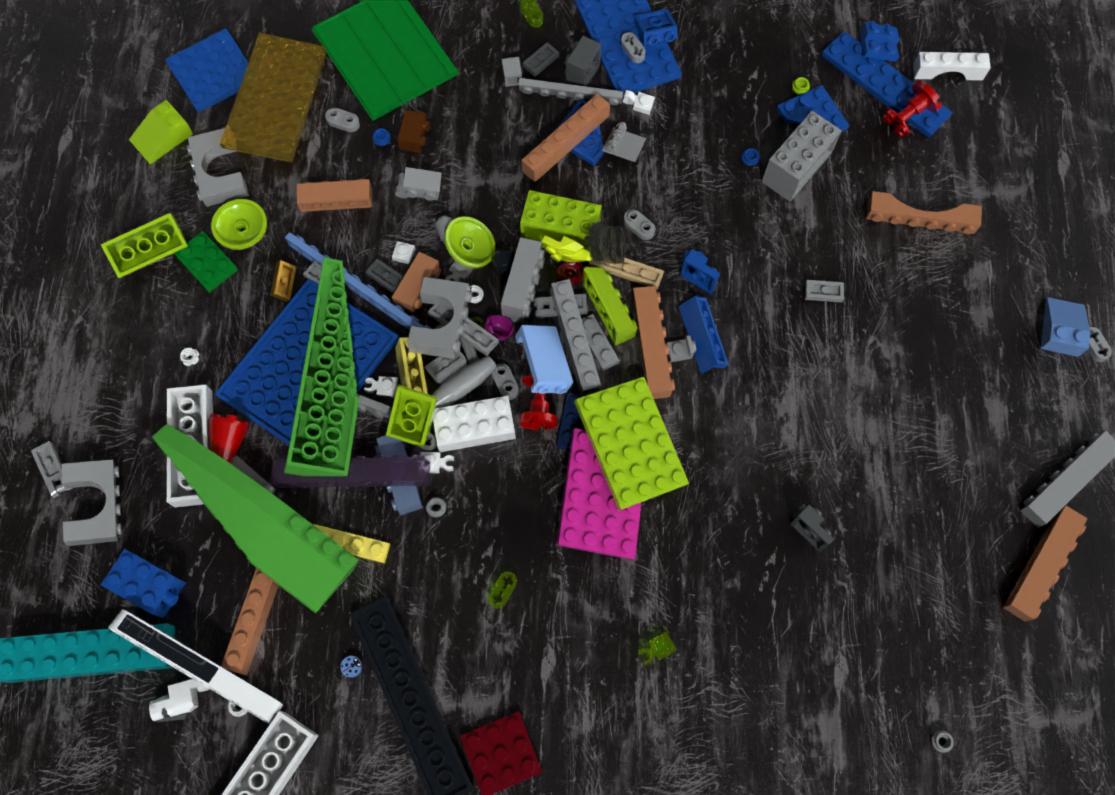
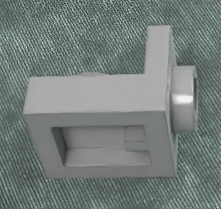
M690 335L686 336L684 340L667 343L669 347V360L671 362L692 359L694 352H696L695 341L691 340Z

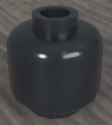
M499 248L492 255V264L497 274L509 276L515 257L512 250Z

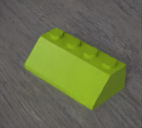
M171 213L101 244L118 278H122L188 247L183 232Z
M586 267L583 269V286L614 345L616 346L634 338L637 330L636 322L634 319H630L628 315L629 310L625 303L622 304L618 289H614L610 274L606 273L604 268Z

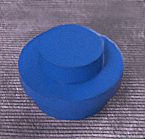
M383 128L377 129L373 134V141L376 145L384 146L391 140L390 133Z
M749 148L743 152L742 161L744 164L754 166L759 162L760 156L756 149Z

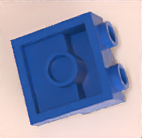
M668 9L634 15L635 23L644 45L654 46L658 42H672L674 39H677V24Z
M873 21L865 22L859 32L864 57L897 62L899 58L897 43L900 40L897 28L890 24L878 25Z
M693 249L687 251L682 258L680 276L712 295L720 273L714 267L706 265L708 258L702 252Z

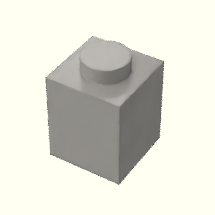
M519 57L502 59L505 87L518 85L519 78H522Z

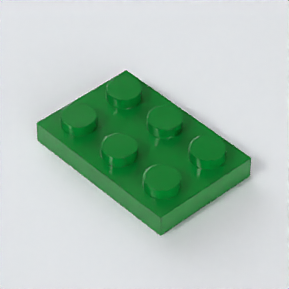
M204 231L187 243L188 247L174 253L209 293L238 271L237 267Z

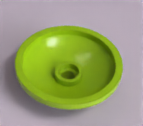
M235 199L223 204L215 212L211 223L212 233L215 239L226 248L233 250L246 249L255 245L264 236L267 229V217L257 203L247 199Z
M458 217L446 227L444 233L445 245L450 255L458 263L469 268H481L491 261V257L495 254L496 250L495 240L490 230L482 222L471 217Z

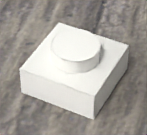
M397 241L392 260L410 265L415 252V245Z

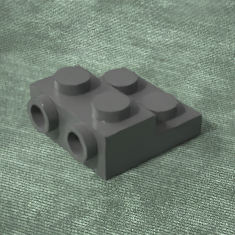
M803 504L792 516L794 521L790 525L819 552L834 540L831 532L819 525L824 518L817 508Z

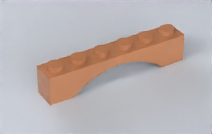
M872 191L867 201L866 219L875 222L885 221L892 224H907L911 227L921 226L928 229H943L948 232L958 231L964 234H975L981 226L982 206L962 204L947 211L929 212L907 206L890 193Z

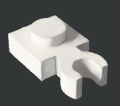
M379 376L378 381L372 378L365 380L366 383L372 384L370 388H364L365 393L372 394L377 391L378 397L395 398L399 384L397 377Z
M421 452L419 471L420 473H440V468H444L446 471H453V466H447L446 463L454 461V457L447 455L441 458V453Z

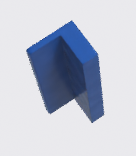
M694 296L681 304L679 310L687 334L691 336L692 341H695L696 352H694L700 373H704L713 367L725 368L729 364L707 299Z

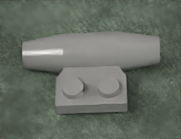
M459 351L456 352L455 359L437 357L426 365L425 369L436 383L441 384L432 394V396L437 397L435 409L456 403L482 384L497 368L494 361L489 356H486L467 365L466 358Z

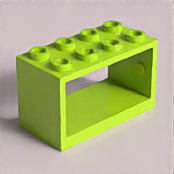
M529 190L520 221L521 238L541 242L546 235L561 242L565 236L584 246L583 249L593 254L600 228L602 205Z

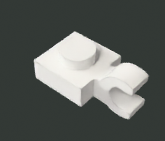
M626 90L623 103L634 105L633 110L650 115L655 97L638 92L636 96L633 92Z

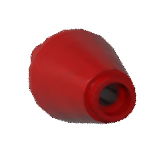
M211 414L209 420V450L231 463L248 433L250 423L238 421V417L234 415H226V418L218 414Z

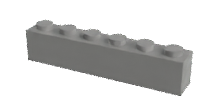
M570 279L552 283L550 293L581 395L598 392L601 388V383Z
M1107 431L1092 435L1087 440L1089 444L1081 446L1075 452L1077 456L1074 459L1070 457L1062 464L1064 468L1061 471H1055L1049 477L1051 481L1048 484L1045 482L1037 488L1038 494L1035 496L1031 495L1023 502L1025 506L1020 511L1038 528L1047 524L1115 457V439Z

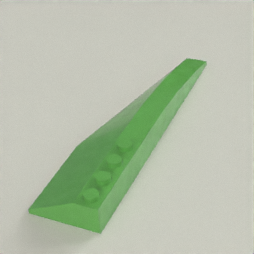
M323 258L284 473L300 476L348 475L359 400L354 372L351 330L348 320L349 313L344 285L343 261Z
M168 424L152 436L164 454L172 460L175 468L186 478V482L190 487L194 488L197 496L215 519L220 521L226 533L230 534L235 540L237 547L246 554L248 561L314 613L319 611L355 569L358 562L357 558L263 486L211 450Z

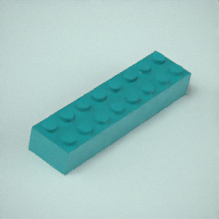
M167 623L151 625L175 639V626ZM110 629L0 638V682L4 683L174 668Z

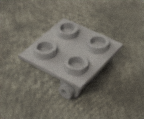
M620 122L616 125V128L613 127L602 151L636 162L646 138L626 132V124Z

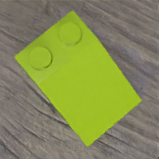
M165 100L149 112L129 141L146 161L152 164L192 136L193 133L187 122Z
M398 385L386 436L424 447L431 430L437 397Z

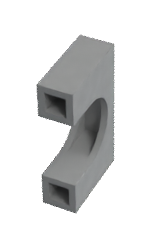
M230 127L188 137L189 145H187V150L193 159L190 160V164L196 175H193L195 184L199 186L197 195L199 200L205 203L206 207L249 196L246 182L241 172L221 177H213L207 174V167L214 158L238 151L235 136Z
M424 277L420 291L422 303L445 306L453 312V318L446 326L439 329L411 326L407 341L409 352L455 359L456 352L460 351V335L464 334L465 324H463V321L468 317L469 309L467 304L468 302L471 303L472 291L469 290V283Z
M113 460L62 464V484L65 488L90 486L100 489L106 495L105 506L97 516L87 520L63 522V542L66 546L118 541V535H122L121 523L117 522V516L121 515L120 503L117 504L116 498L120 496L119 484L116 485V478L119 477V466H115Z

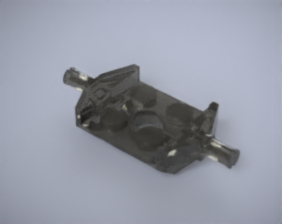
M603 222L593 223L589 228L590 236L584 238V240H587L584 243L590 244V257L595 262L624 263L626 250H631V247H629L631 244L626 243L623 227L603 225Z

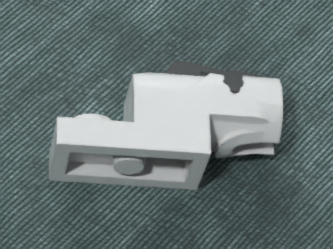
M194 679L169 685V694L150 701L149 711L151 719L156 722L184 720L188 712L193 711L199 706L197 690L198 692H203L210 689Z

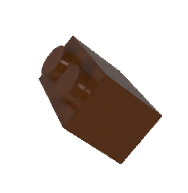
M405 110L398 136L400 150L421 153L422 146L424 147L426 144L425 133L429 131L430 121H427L426 113Z

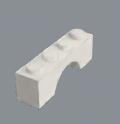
M919 52L913 63L914 79H933L941 73L960 72L965 76L966 80H983L991 68L989 53Z

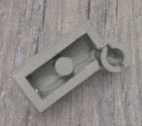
M406 167L405 176L404 173L399 174L395 195L399 198L420 197L429 201L438 200L442 173Z

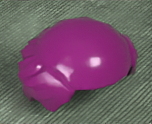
M499 314L490 315L484 323V329L499 339V341L506 340L514 332L512 321L506 318V316H500Z

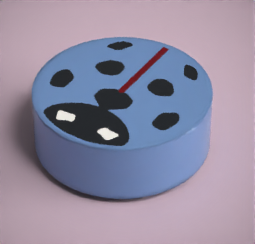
M348 656L343 659L341 672L345 676L353 678L361 673L362 662L359 658Z

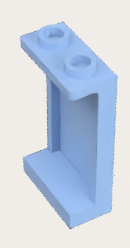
M521 325L515 338L516 342L523 343L534 380L531 392L540 394L566 393L573 380L557 328L555 326Z

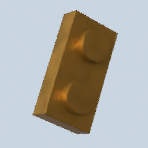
M282 260L277 261L270 296L285 302L290 301L296 266Z

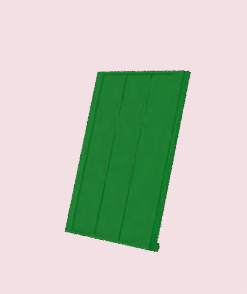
M363 0L313 26L311 29L372 121L459 75L456 67L408 0Z

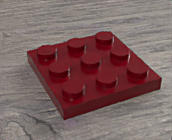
M519 711L460 736L481 795H492L542 773Z

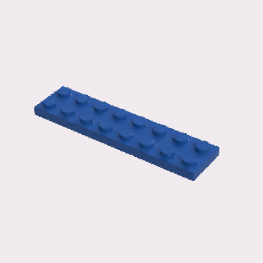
M846 31L841 33L822 52V57L886 106L893 109L897 114L908 106L907 101L914 96L912 90L914 83L884 60L864 57L862 44ZM942 105L936 112L925 109L919 115L913 114L906 121L929 138L953 112Z

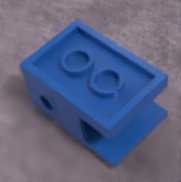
M124 549L101 583V586L150 614L164 618L170 607L174 606L178 601V595L186 582Z

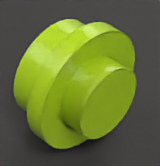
M804 77L797 78L792 84L793 91L800 95L808 92L810 88L809 81Z

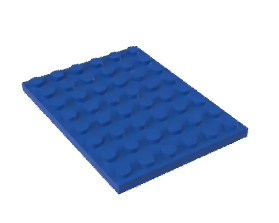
M311 279L305 282L214 394L288 446L318 290V283ZM347 303L358 393L365 384V380L371 376L398 341L399 336Z

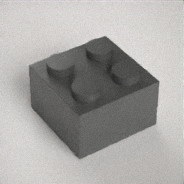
M582 36L580 41L575 43L573 52L568 54L565 59L566 83L587 87L600 67L602 44L585 36Z

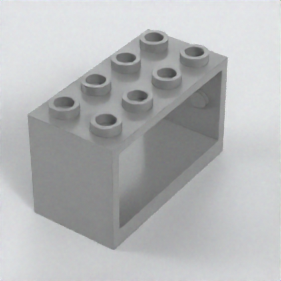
M811 111L769 159L762 183L791 202L832 154L842 130Z

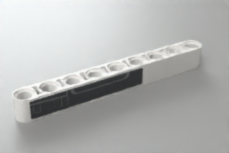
M124 609L119 612L108 627L116 634L268 724H271L283 706L276 699Z

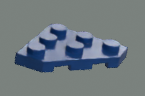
M823 85L781 103L776 108L784 122L788 124H801L810 112L813 111L842 131L847 130L849 127L848 122Z
M580 99L579 102L574 106V108L570 111V113L565 117V119L560 123V125L557 128H559L565 121H567L587 102L583 99ZM600 127L595 128L570 151L593 166L604 154V151H602L603 144Z

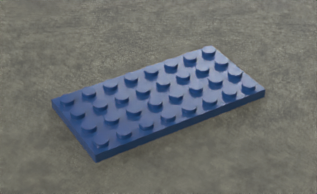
M573 0L590 39L602 44L601 63L613 89L623 91V97L626 90L636 93L682 77L681 70L667 42H658L654 46L644 45L640 38L634 15L652 12L647 0ZM630 32L636 35L646 50L643 62L634 63L621 47V37L623 34Z

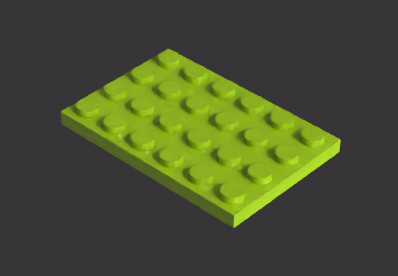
M645 377L578 398L574 401L618 511L689 484Z

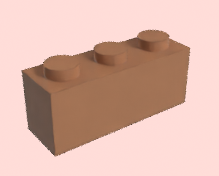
M419 252L392 296L394 305H399L414 314L416 309H419L422 305L420 291L424 277L437 279L440 275L439 261Z

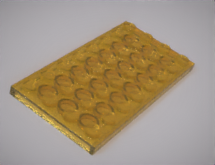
M259 33L220 142L221 148L292 162L326 58L327 47Z

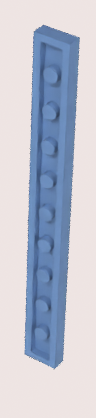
M289 232L285 237L291 248L311 262L316 261L322 265L324 257L330 258L327 255H321L315 246L307 245L299 235L294 236ZM343 267L344 285L409 331L411 326L431 329L427 325H421L415 316H408L399 305L394 306L385 295H378L372 286L361 283V279L353 274L351 276Z

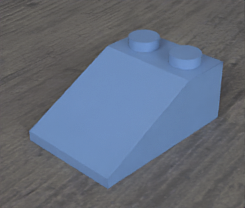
M1047 297L1041 349L1079 357L1089 349L1090 328L1085 305Z

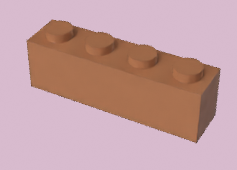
M369 179L334 182L322 181L318 183L304 182L297 184V205L301 212L372 207V186Z

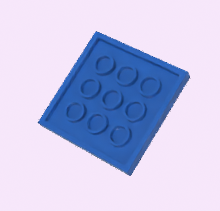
M226 28L165 59L198 113L259 81L258 76Z

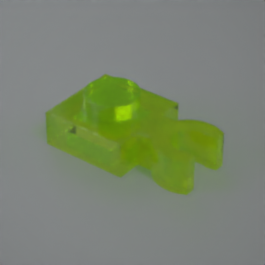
M664 632L648 642L651 647L650 649L643 648L638 652V655L642 653L648 654V660L643 662L644 665H648L654 656L660 661L677 649L667 632Z

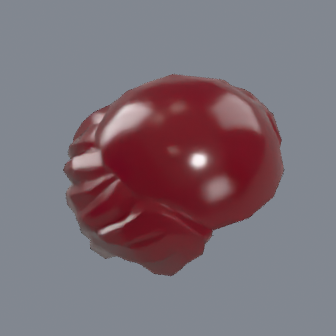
M566 262L557 268L556 277L559 281L570 279L571 285L574 286L583 280V269L585 267L581 262Z

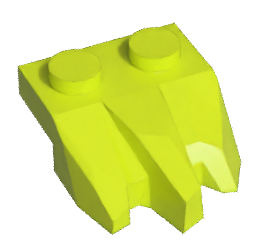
M546 235L541 241L546 247L545 250L551 254L550 257L558 262L560 260L564 262L590 261L594 256L589 251L583 249L584 246L565 236L561 242Z

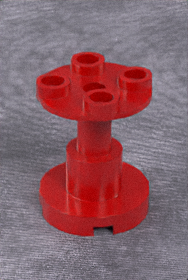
M918 80L912 85L914 96L907 101L908 106L897 114L889 107L884 109L885 114L882 116L884 121L895 128L894 132L899 137L909 135L910 132L905 121L913 114L919 115L925 109L936 112L942 107V102L937 101L939 96L928 83L923 85V80Z
M523 376L522 383L532 387L534 384L533 376ZM534 393V400L530 401L529 412L519 415V424L521 423L523 428L539 430V427H545V430L557 428L558 417L549 413V402L546 401V393Z

